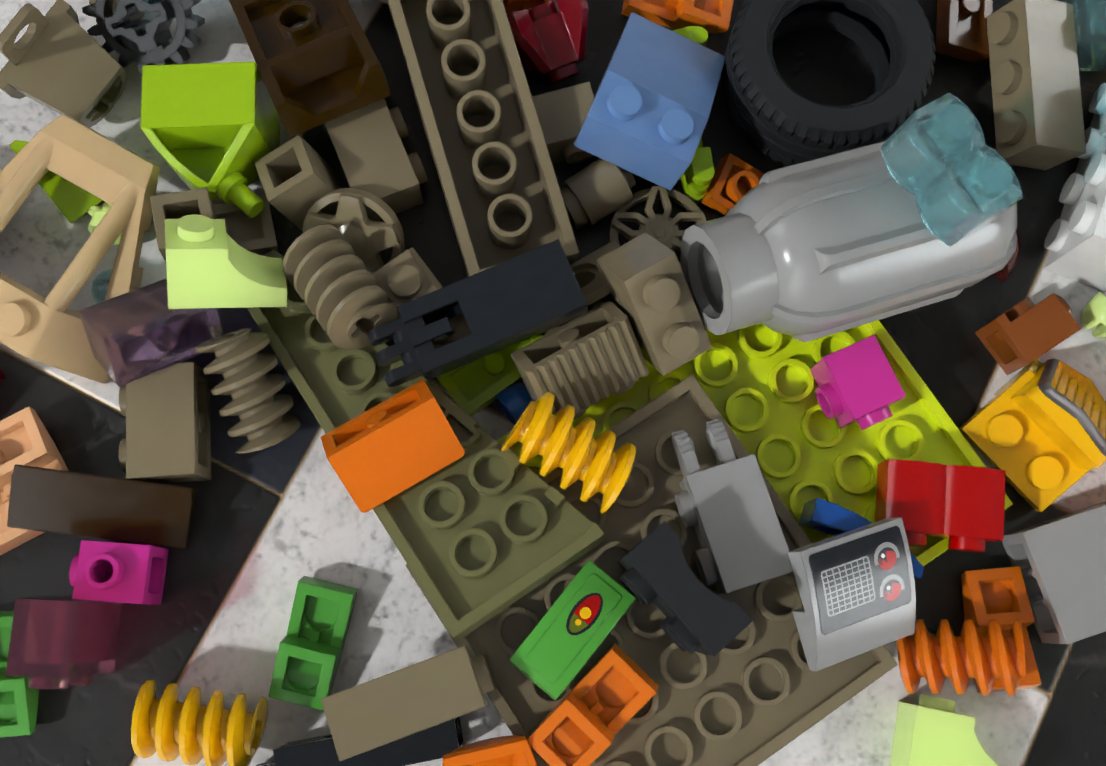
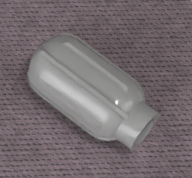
M921 131L766 172L760 179L759 184L750 189L727 212L726 216L692 225L684 232L681 240V267L703 325L713 334L721 335L761 323L777 333L787 334L795 340L808 342L959 295L964 288L971 287L1002 270L1016 251L1018 239L1016 235L1017 202L1010 178L1005 172L1006 163L993 148L980 146L965 138L949 135L939 136L933 131Z

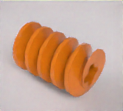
M917 619L914 634L897 640L900 677L909 694H916L921 677H925L932 694H941L945 679L950 678L958 695H965L970 678H975L982 695H990L995 678H999L1007 695L1016 696L1020 679H1026L1025 647L1020 619L1014 620L1009 637H1005L997 619L989 620L984 636L979 635L972 619L964 621L960 636L954 635L947 619L940 620L935 636H930L923 619Z

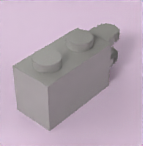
M714 419L706 422V437L709 446L712 448L717 466L701 471L691 437L688 436L684 429L671 433L673 447L684 477L679 482L682 492L675 494V501L684 526L686 528L694 526L701 549L694 551V557L704 584L706 586L714 584L717 594H724L793 572L788 556L789 548L755 454L736 459L725 426L719 419Z

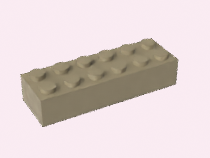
M387 0L468 277L559 239L569 264L575 263L578 259L579 250L503 1Z

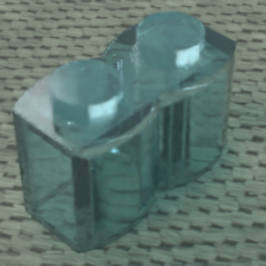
M947 93L916 110L881 146L882 156L890 174L902 188L915 196L916 205L923 222L936 238L949 247L983 228L1023 198L1019 181L1010 165L1000 154L985 145L984 134L978 120L971 110L951 93Z

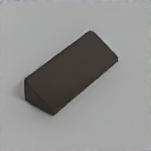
M15 464L11 478L7 527L186 550L196 493L194 489L188 487Z

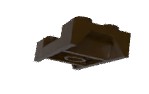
M229 0L289 137L315 128L391 95L381 65L347 0ZM307 21L301 26L290 28L295 23Z

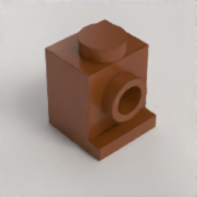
M1053 293L1037 304H1034L1028 296L976 331L975 334L1005 374L1009 375L1029 365L1080 330L1081 327L1073 318L1069 304L1062 297Z

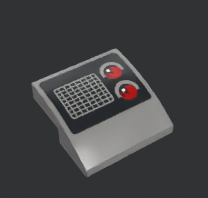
M902 517L886 518L788 552L803 604L802 608L792 612L810 671L824 669L914 634L916 620L915 580Z

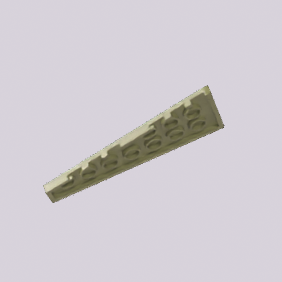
M275 249L263 255L266 257L282 258V262L284 259ZM287 277V307L247 308L260 330L268 333L270 346L325 434L422 379L425 381L462 445L465 454L462 458L373 508L456 641L467 636L606 540L605 534L597 523L591 522L571 505L563 494L553 486L550 487L526 465L519 462V457L510 449L503 452L501 450L502 445L482 429L475 419L423 375L401 385L388 387L384 374L404 364L400 360L388 366H379L375 354L389 347L387 344L370 345L356 350H343L335 346L327 335V331L323 330L317 321L316 315L311 313L305 300L301 299L294 285L289 282Z

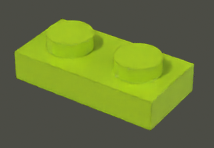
M541 333L436 378L451 399L473 417L495 401V396L515 382L523 381L511 357V353L543 336Z

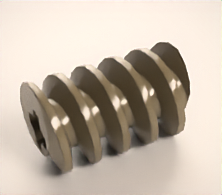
M330 224L319 225L305 231L287 249L283 259V272L289 282L294 285L301 299L305 300L311 313L316 315L317 321L323 330L327 331V335L335 346L343 350H356L370 346L371 343L367 333L372 329L396 320L398 312L395 303H387L388 296L386 291L376 285L377 282L374 275L365 270L366 267L360 257L354 255L352 246L349 242L343 240L340 230Z
M245 328L218 336L194 348L196 353H215L216 359L203 368L204 374H223L224 380L215 386L211 392L213 395H231L232 401L219 412L221 416H239L241 420L227 431L229 437L247 436L248 442L235 452L239 454L274 446L287 439L301 426V420L298 415L285 414L294 405L292 396L276 394L286 384L284 375L268 373L278 364L276 354L258 353L270 343V337L265 332H250L252 328Z

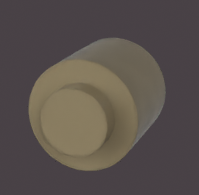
M599 158L562 182L563 189L560 191L570 224L576 230L585 224L592 227L632 201L633 194L631 188L636 185L632 173Z

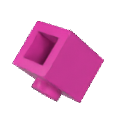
M875 335L823 357L810 369L818 385V388H816L818 403L828 418H835L840 429L856 421L861 430L876 425L892 417L893 414L889 406L906 397Z
M81 540L80 551L73 557L69 571L70 584L74 587L72 599L161 605L169 549L152 545Z

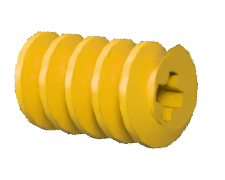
M546 392L536 401L529 403L505 440L501 450L505 452L519 441L522 443L519 462L524 465L540 454L543 456L540 475L546 477L557 467L562 468L560 487L565 490L578 479L583 481L580 500L587 502L596 493H602L603 499L600 512L603 514L615 502L631 474L636 455V446L626 442L613 452L616 440L614 432L606 430L593 440L595 420L587 417L573 427L575 408L567 404L558 412L552 414L555 395Z
M147 680L139 690L132 713L131 744L134 753L140 758H149L157 752L158 757L166 762L174 761L180 755L181 760L186 765L198 764L204 757L207 766H222L226 761H228V766H248L263 738L268 715V701L266 697H261L254 712H247L246 694L239 693L231 708L226 709L224 708L223 690H215L206 706L201 705L200 687L193 686L189 690L184 702H180L177 683H169L161 698H156V683L154 680Z

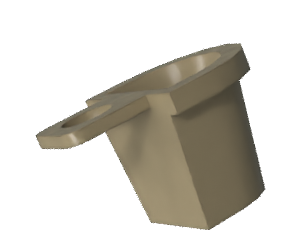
M57 0L45 16L32 4H25L0 34V53L9 60L0 71V89L10 97L21 99L27 96L55 112L67 115L90 128L100 122L112 110L125 89L128 78L123 67L80 26L77 13L64 0ZM29 24L24 35L14 43L19 32Z

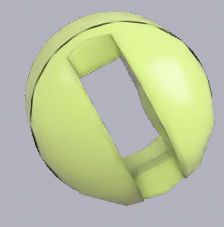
M1100 292L1086 304L1081 314L1083 328L1089 330L1095 327L1092 331V336L1097 338H1106V297Z

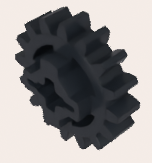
M96 0L95 3L82 7V12L88 16L95 17L97 22L96 25L87 30L90 36L102 35L106 41L102 47L108 53L115 50L120 54L118 63L123 69L134 61L137 62L140 75H142V66L173 65V61L177 64L186 62L190 58L186 48L194 49L202 41L192 32V29L199 28L205 24V18L192 14L191 9L201 0H118L114 14L113 0ZM138 10L142 12L148 10L149 13L154 11L161 12V14L151 18V21L147 19L141 20L140 18L135 20L129 19V17L137 14ZM173 18H176L177 28L173 38L169 28Z

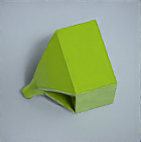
M255 61L142 66L141 129L156 150L190 189L207 187L211 200L222 199L226 204L234 203L249 218L257 216L263 210L265 202L248 186L250 183L260 179L254 162L280 146V116Z

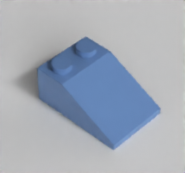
M631 12L573 146L671 191L691 164L709 119L725 56Z

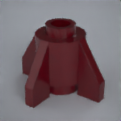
M554 0L538 5L530 10L515 11L507 15L521 63L537 79L548 77L551 85L580 73L577 64L586 59L584 52L589 11L586 0Z

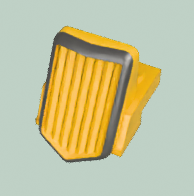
M1055 358L1049 359L1044 363L1036 359L1025 366L994 393L995 397L959 428L963 436L995 469L1006 471L1005 479L1035 511L1039 512L1044 511L1088 471L1098 469L1106 462V401L1091 379Z

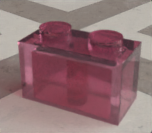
M16 599L6 676H30L28 688L66 689L69 685H92L93 675L114 672L122 603Z

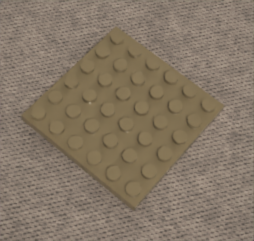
M693 374L609 429L616 434L613 452L621 445L629 442L636 446V455L631 474L615 502L603 514L600 512L603 499L602 493H596L587 502L580 500L583 481L578 479L565 490L560 487L562 468L557 467L546 477L539 476L550 487L553 486L563 494L566 500L591 522L597 523L605 534L606 540L461 640L456 641L408 564L405 565L457 648L464 645L469 647L472 657L484 655L495 690L487 692V695L513 735L526 736L528 738L614 643L659 685L657 693L615 735L612 744L590 766H758L898 665L883 645L824 669L810 671L792 612L803 607L793 572L724 594H717L714 584L708 586L704 584L694 557V551L701 549L694 526L689 528L684 526L675 501V494L682 492L679 482L684 477L673 447L671 433L684 429L688 436L691 437L701 471L717 466L712 448L709 446L706 437V422L714 419L722 421L736 459L749 456V453ZM762 473L789 551L812 544ZM664 521L680 538L685 560L698 580L716 595L725 600L738 603L753 620L717 655L711 656L696 651L691 654L687 650L683 652L661 628L659 624L666 616L653 601L650 604L645 603L642 605L635 599L556 700L552 699L508 662L588 560L628 591L619 579L625 572V569L618 561ZM531 747L537 762V766H550Z

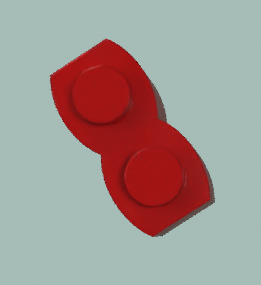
M888 459L878 464L875 522L886 518L902 517L909 546H926L927 537L948 539V549L985 552V542L1004 541L1006 471L985 467Z

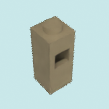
M464 645L321 699L340 762L489 706L485 693L495 690L484 655L472 657L470 648Z

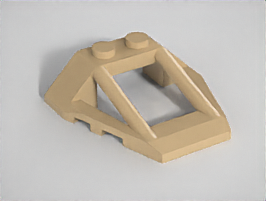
M61 114L41 129L0 171V234L44 174L49 170L112 206L46 298L0 272V343L28 359L106 384L112 378L133 336L136 318L131 316L135 288L141 287L144 269L139 267L144 232H150L152 220L149 196L156 195L160 167L77 120ZM121 234L101 317L88 310L68 309Z

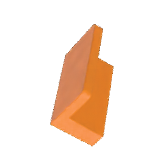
M423 379L321 436L328 461L359 510L363 513L372 510L462 458L465 454L457 436Z

